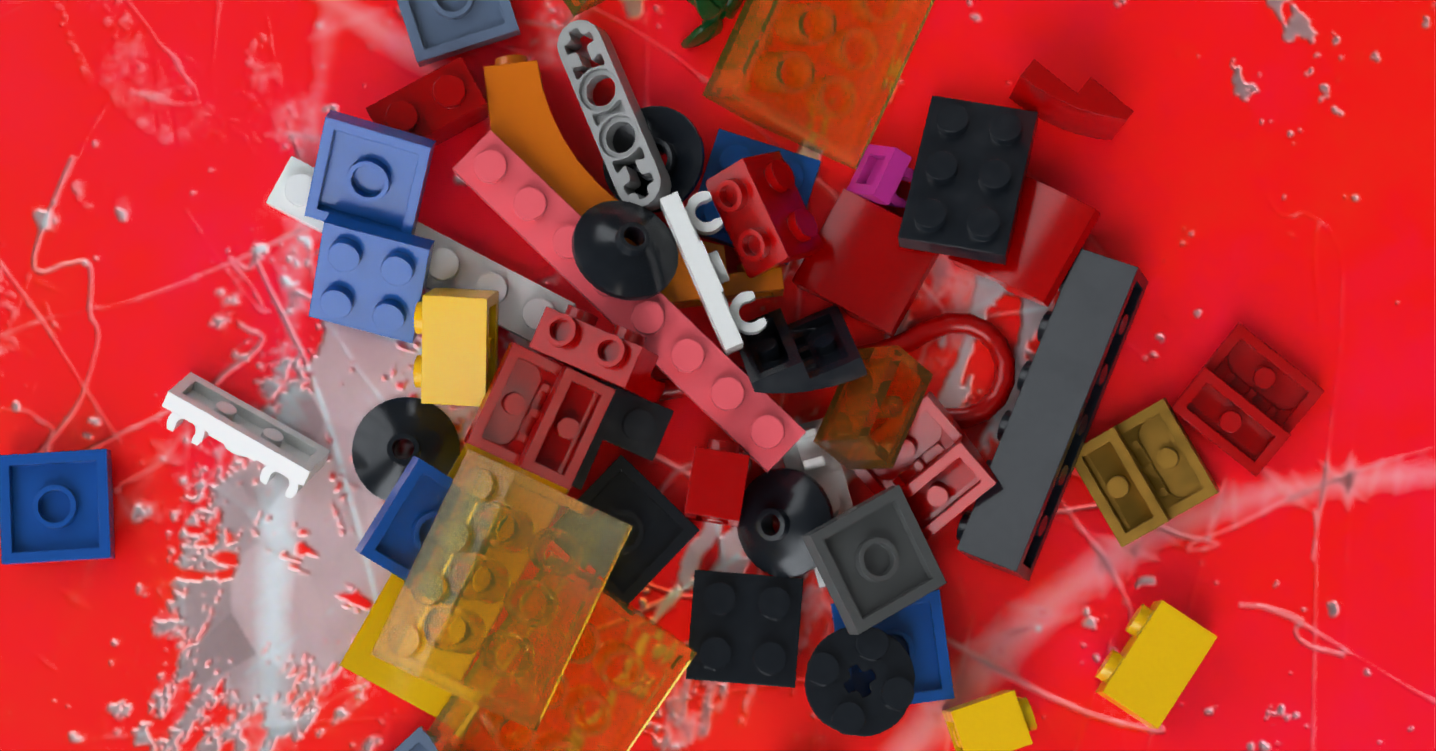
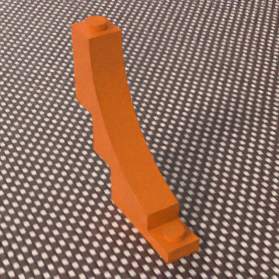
M507 55L496 58L495 65L483 66L491 131L581 217L587 210L597 204L617 201L579 163L563 139L551 115L544 94L538 61H527V56ZM625 238L629 244L637 246L632 240ZM702 241L707 253L715 250L718 251L727 271L724 245ZM678 249L676 273L661 293L677 309L703 306ZM741 263L737 265L738 273L728 274L729 281L721 284L728 303L732 302L738 294L745 291H753L756 299L783 296L784 293L782 267L772 268L758 277L749 278Z

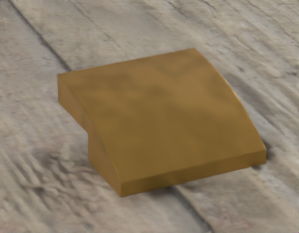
M1166 398L1161 399L1084 443L1075 465L1077 472L1121 547L1220 492L1174 411L1171 410V406Z

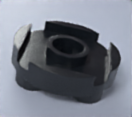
M871 627L859 635H849L847 628H842L825 637L816 646L807 663L804 688L811 709L824 724L845 735L866 737L886 731L903 717L914 698L915 673L912 661L905 648L884 631ZM854 665H858L862 672L871 669L875 676V680L869 683L871 693L865 697H862L857 690L848 693L845 689L844 683L851 678L848 669Z

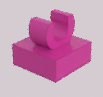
M868 144L846 190L876 204L905 208L907 201L900 198L896 194V190L901 180L912 182L914 170L908 168L912 157L896 147Z

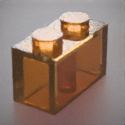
M899 345L859 348L858 352L868 375L838 385L813 442L849 470L893 468L933 374Z

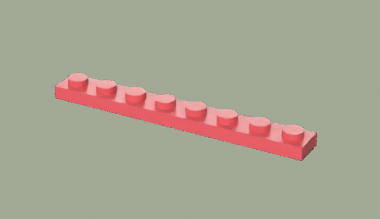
M491 130L452 168L460 179L614 326H622L646 337L643 347L659 356L655 366L731 439L740 444V447L767 473L806 434V431L766 393L755 392L749 377L661 292L648 299L629 301L609 296L589 283L577 267L572 252V236L581 216Z

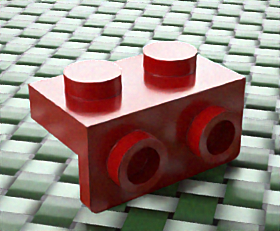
M780 151L742 158L706 181V187L712 196L714 205L749 278L758 277L780 264L810 257L825 248L818 234L817 223L812 214L806 209L795 185L793 171L784 161Z

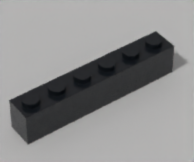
M1081 249L1058 289L1060 294L1053 311H1047L1040 322L1037 339L1040 341L1033 361L1028 360L1021 369L1017 382V389L1020 391L1013 411L1007 410L1000 421L997 431V439L1000 443L993 460L986 461L998 481L976 500L973 510H967L960 520L956 535L957 540L960 541L957 550L968 558L1024 580H1030L1149 283L1139 267Z

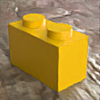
M434 288L422 295V302H417L414 312V329L416 334H422V355L416 356L413 380L415 387L421 388L422 404L480 407L498 368L499 291Z
M1163 600L1154 601L1150 608L1142 604L1137 609L1125 628V631L1132 636L1121 653L1114 649L1111 650L1095 677L1102 681L1095 691L1097 694L1152 729H1159L1218 637Z
M1001 690L942 710L955 751H1014L1033 744L1029 731L1037 729L1035 717L1026 697H1017L1015 690Z

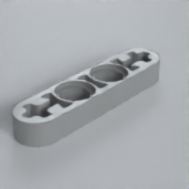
M587 20L570 22L562 29L558 37V53L615 189L622 201L638 204L650 211L658 210L660 208V198L671 193L670 176L612 41L605 30ZM586 36L593 40L587 45V50L591 60L600 64V66L592 68L590 61L586 57L576 53L582 47L581 37ZM611 78L615 84V95L607 105L597 106L593 100V90L598 82ZM631 125L636 135L635 142L628 151L617 153L612 143L613 135L621 126ZM636 163L642 175L653 179V182L647 185L649 194L646 197L635 193V190L641 186L640 178L636 170L625 165Z

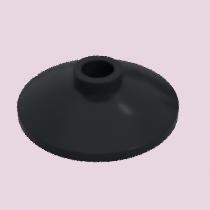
M663 106L641 108L660 155L666 154L667 156L665 167L672 185L670 194L678 191L683 202L693 192L703 172L705 155L700 133L691 120L674 109ZM631 125L621 126L613 135L612 143L617 153L628 151L634 144L636 135ZM603 160V170L607 185L612 194L619 201H622ZM636 163L625 165L636 170L640 178L641 186L635 190V193L646 197L649 194L647 185L653 182V179L642 175ZM659 208L658 210H654L651 212L660 213L662 212L661 208Z
M607 201L597 204L582 215L574 229L572 252L577 267L589 283L609 296L629 301L651 298L663 291L676 273L678 249L671 231L656 214L638 204L626 201ZM625 238L632 240L637 246L629 244Z
M413 397L391 399L373 408L359 424L352 444V459L359 479L371 493L385 501L413 456L420 458L448 475L460 454L459 437L449 417L434 404H422L421 399ZM400 440H410L414 445V452L408 459H398L394 453L395 445Z
M790 468L770 470L768 473L765 472L756 477L744 491L739 527H737L740 543L748 558L762 571L773 576L786 578L803 575L813 570L816 565L801 536L833 519V509L824 489L808 474ZM774 515L780 522V528L777 533L773 528Z

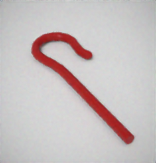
M946 312L917 323L904 332L894 335V337L856 346L864 366H869L914 351L923 344L950 333L967 334L979 339L989 350L993 359L994 380L989 391L978 402L965 407H945L961 428H970L990 420L1006 405L1015 384V358L1007 338L991 322L971 313ZM738 366L748 376L745 366ZM669 378L658 380L666 385L659 401L688 397Z

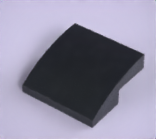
M835 305L790 324H787L782 310L779 308L748 321L751 323L765 317L767 326L760 333L755 335L740 333L743 340V349L739 350L755 392L772 394L807 392L836 386L868 375L841 311Z

